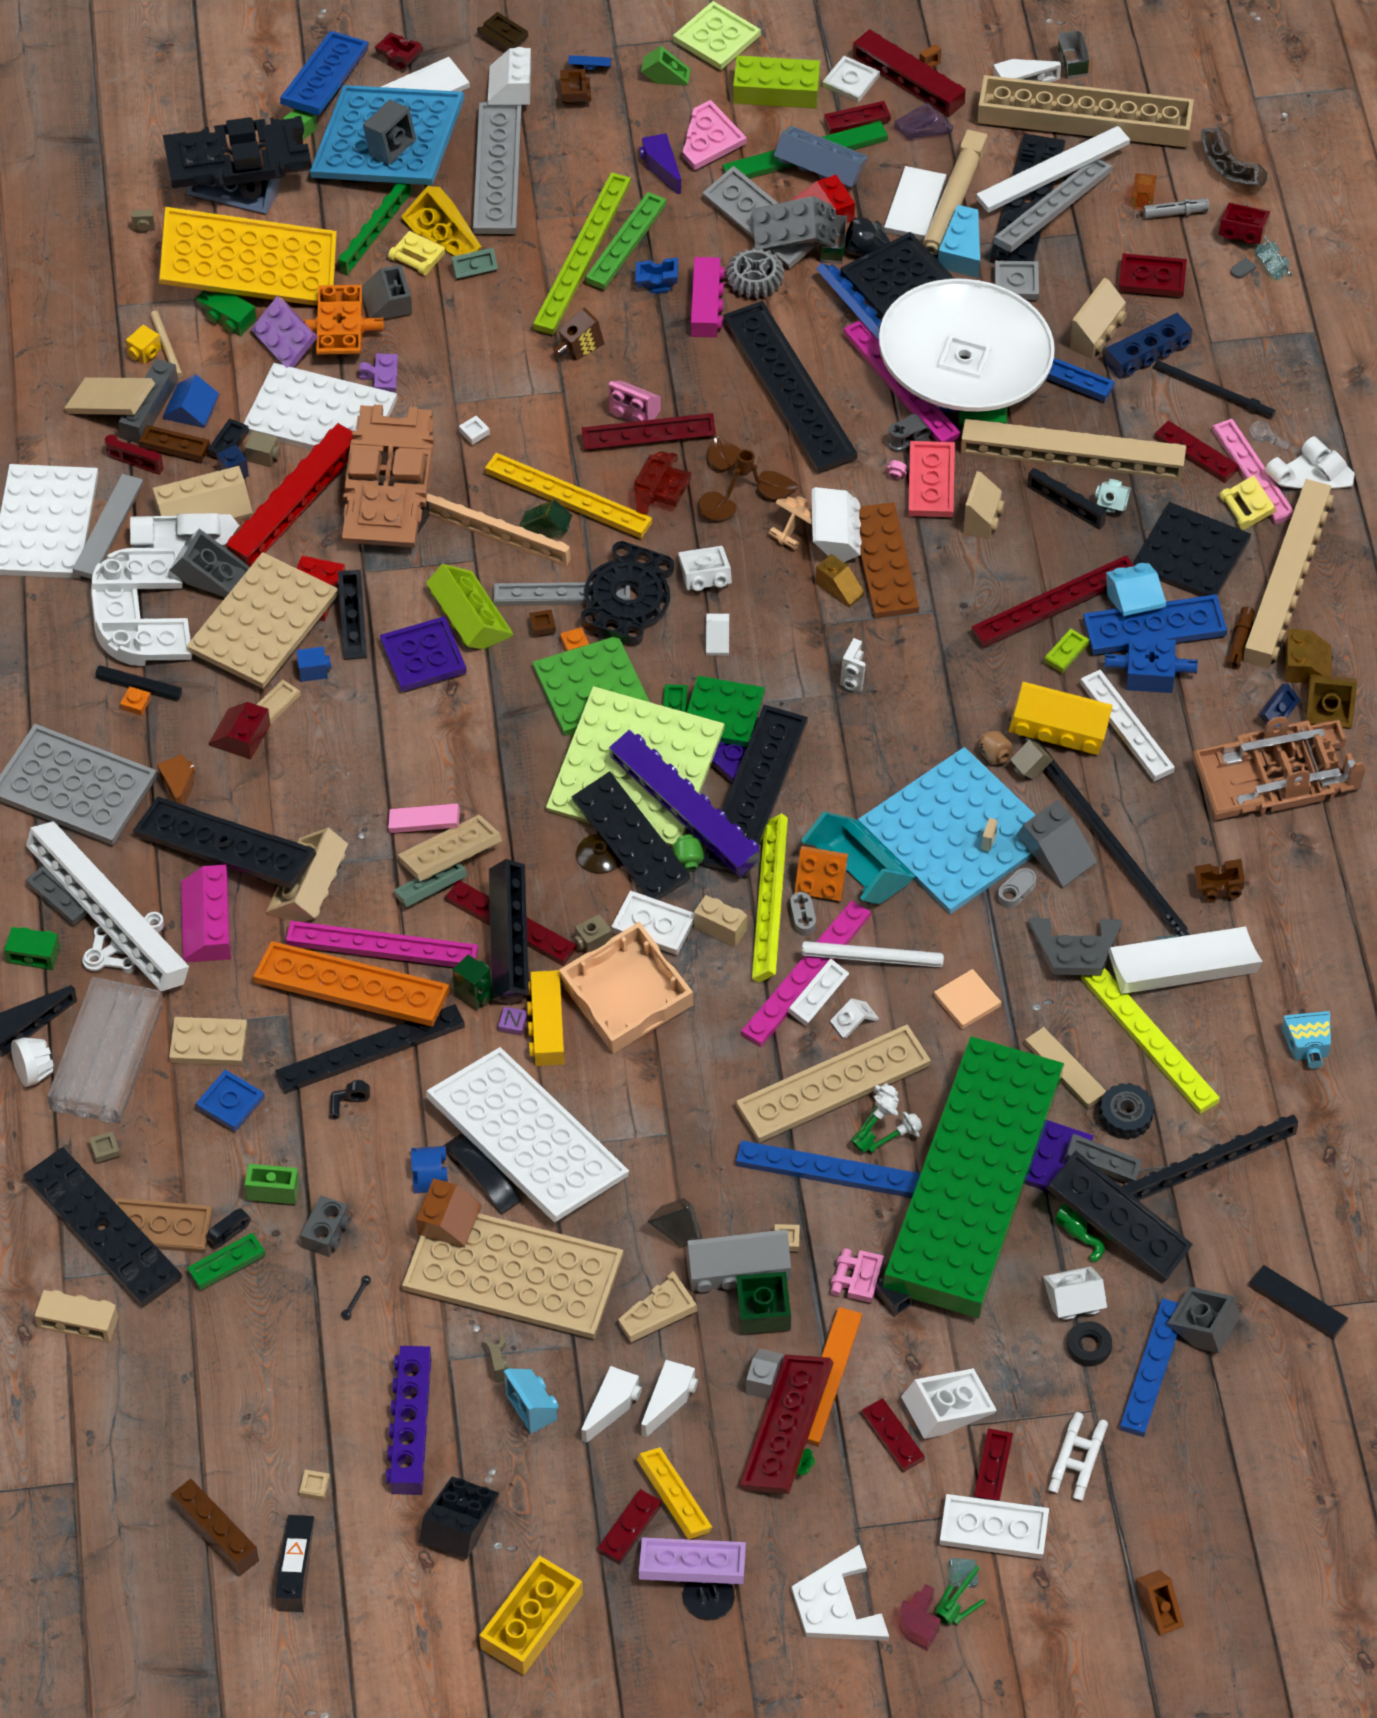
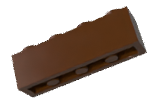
M189 1479L171 1493L174 1509L239 1577L259 1562L257 1547L192 1479Z

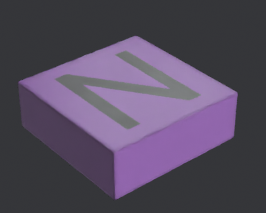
M504 1007L498 1031L522 1035L528 1011Z

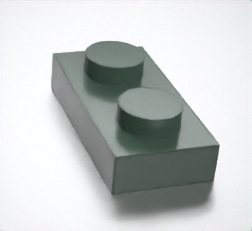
M494 248L451 257L455 278L498 269Z

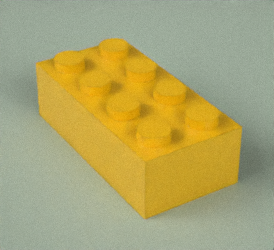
M539 1555L479 1635L481 1650L525 1675L583 1596V1582Z

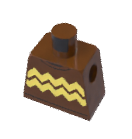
M584 307L559 330L562 342L555 346L553 350L560 359L569 353L575 360H579L601 347L605 343L598 320Z

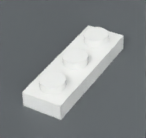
M830 959L787 1012L807 1026L848 977L849 973Z

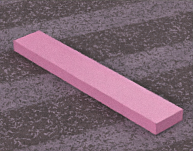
M1229 419L1213 425V433L1231 460L1239 464L1238 470L1243 478L1246 480L1254 475L1275 506L1277 512L1269 516L1273 523L1276 525L1291 519L1294 513L1293 508L1274 480L1265 472L1264 465L1234 420Z

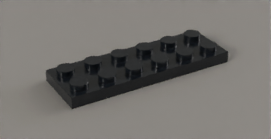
M610 771L571 796L572 801L645 896L659 900L691 878L686 868Z
M1077 1151L1070 1156L1046 1188L1163 1283L1170 1277L1193 1245Z

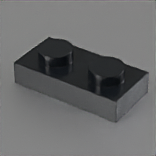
M229 418L209 446L208 455L217 458V453L234 445L239 447L249 433V426Z

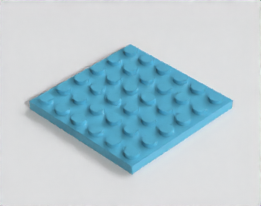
M965 747L858 819L871 834L915 875L913 879L948 914H952L1034 857L1018 838L1017 834L1023 824L1033 818L1035 814ZM992 818L998 822L997 835L992 849L988 852L981 850L982 836L988 819Z

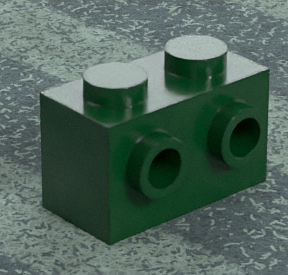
M467 954L452 969L454 995L477 1011L482 1005H486L492 997L490 968L485 962L478 961Z

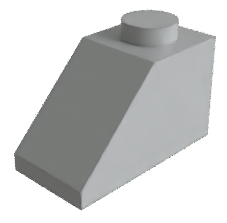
M759 1348L752 1359L746 1379V1394L770 1399L784 1354Z

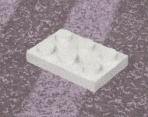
M630 891L611 926L612 933L619 934L640 921L659 949L678 955L694 923V913Z

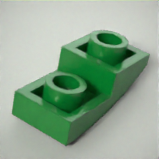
M1007 407L990 411L960 410L959 424L963 428L965 419L1007 424Z

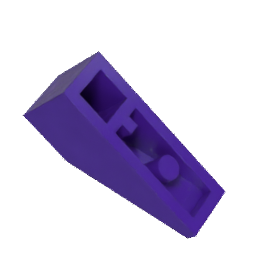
M667 133L643 137L642 147H639L641 160L644 159L647 168L676 194H681V176Z

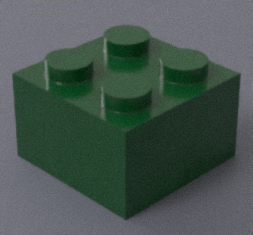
M786 1271L736 1275L740 1334L791 1330V1310Z

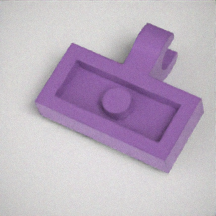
M376 353L375 367L366 362L360 363V379H374V388L396 393L398 354Z

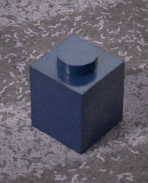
M237 445L217 453L219 471L239 466L243 478L249 477L247 459Z

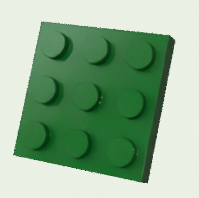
M697 676L687 713L724 723L725 728L720 743L747 747L757 723L765 695V687Z

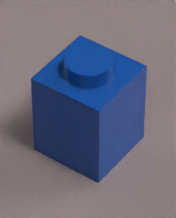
M324 646L296 650L301 682L328 678L327 669H331L330 655H325Z

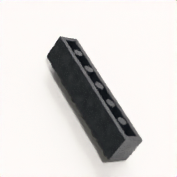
M505 859L489 868L492 1000L513 1005L529 996L525 864Z

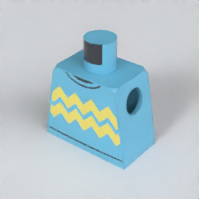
M1324 1011L1284 1016L1282 1032L1295 1060L1307 1059L1308 1066L1312 1069L1321 1067L1323 1065L1322 1058L1329 1056L1331 1046L1330 1012Z

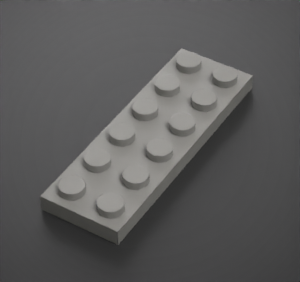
M734 166L703 192V196L707 201L753 239V209L778 204L777 201ZM803 243L770 251L772 255L777 254L778 259L790 269L819 243Z

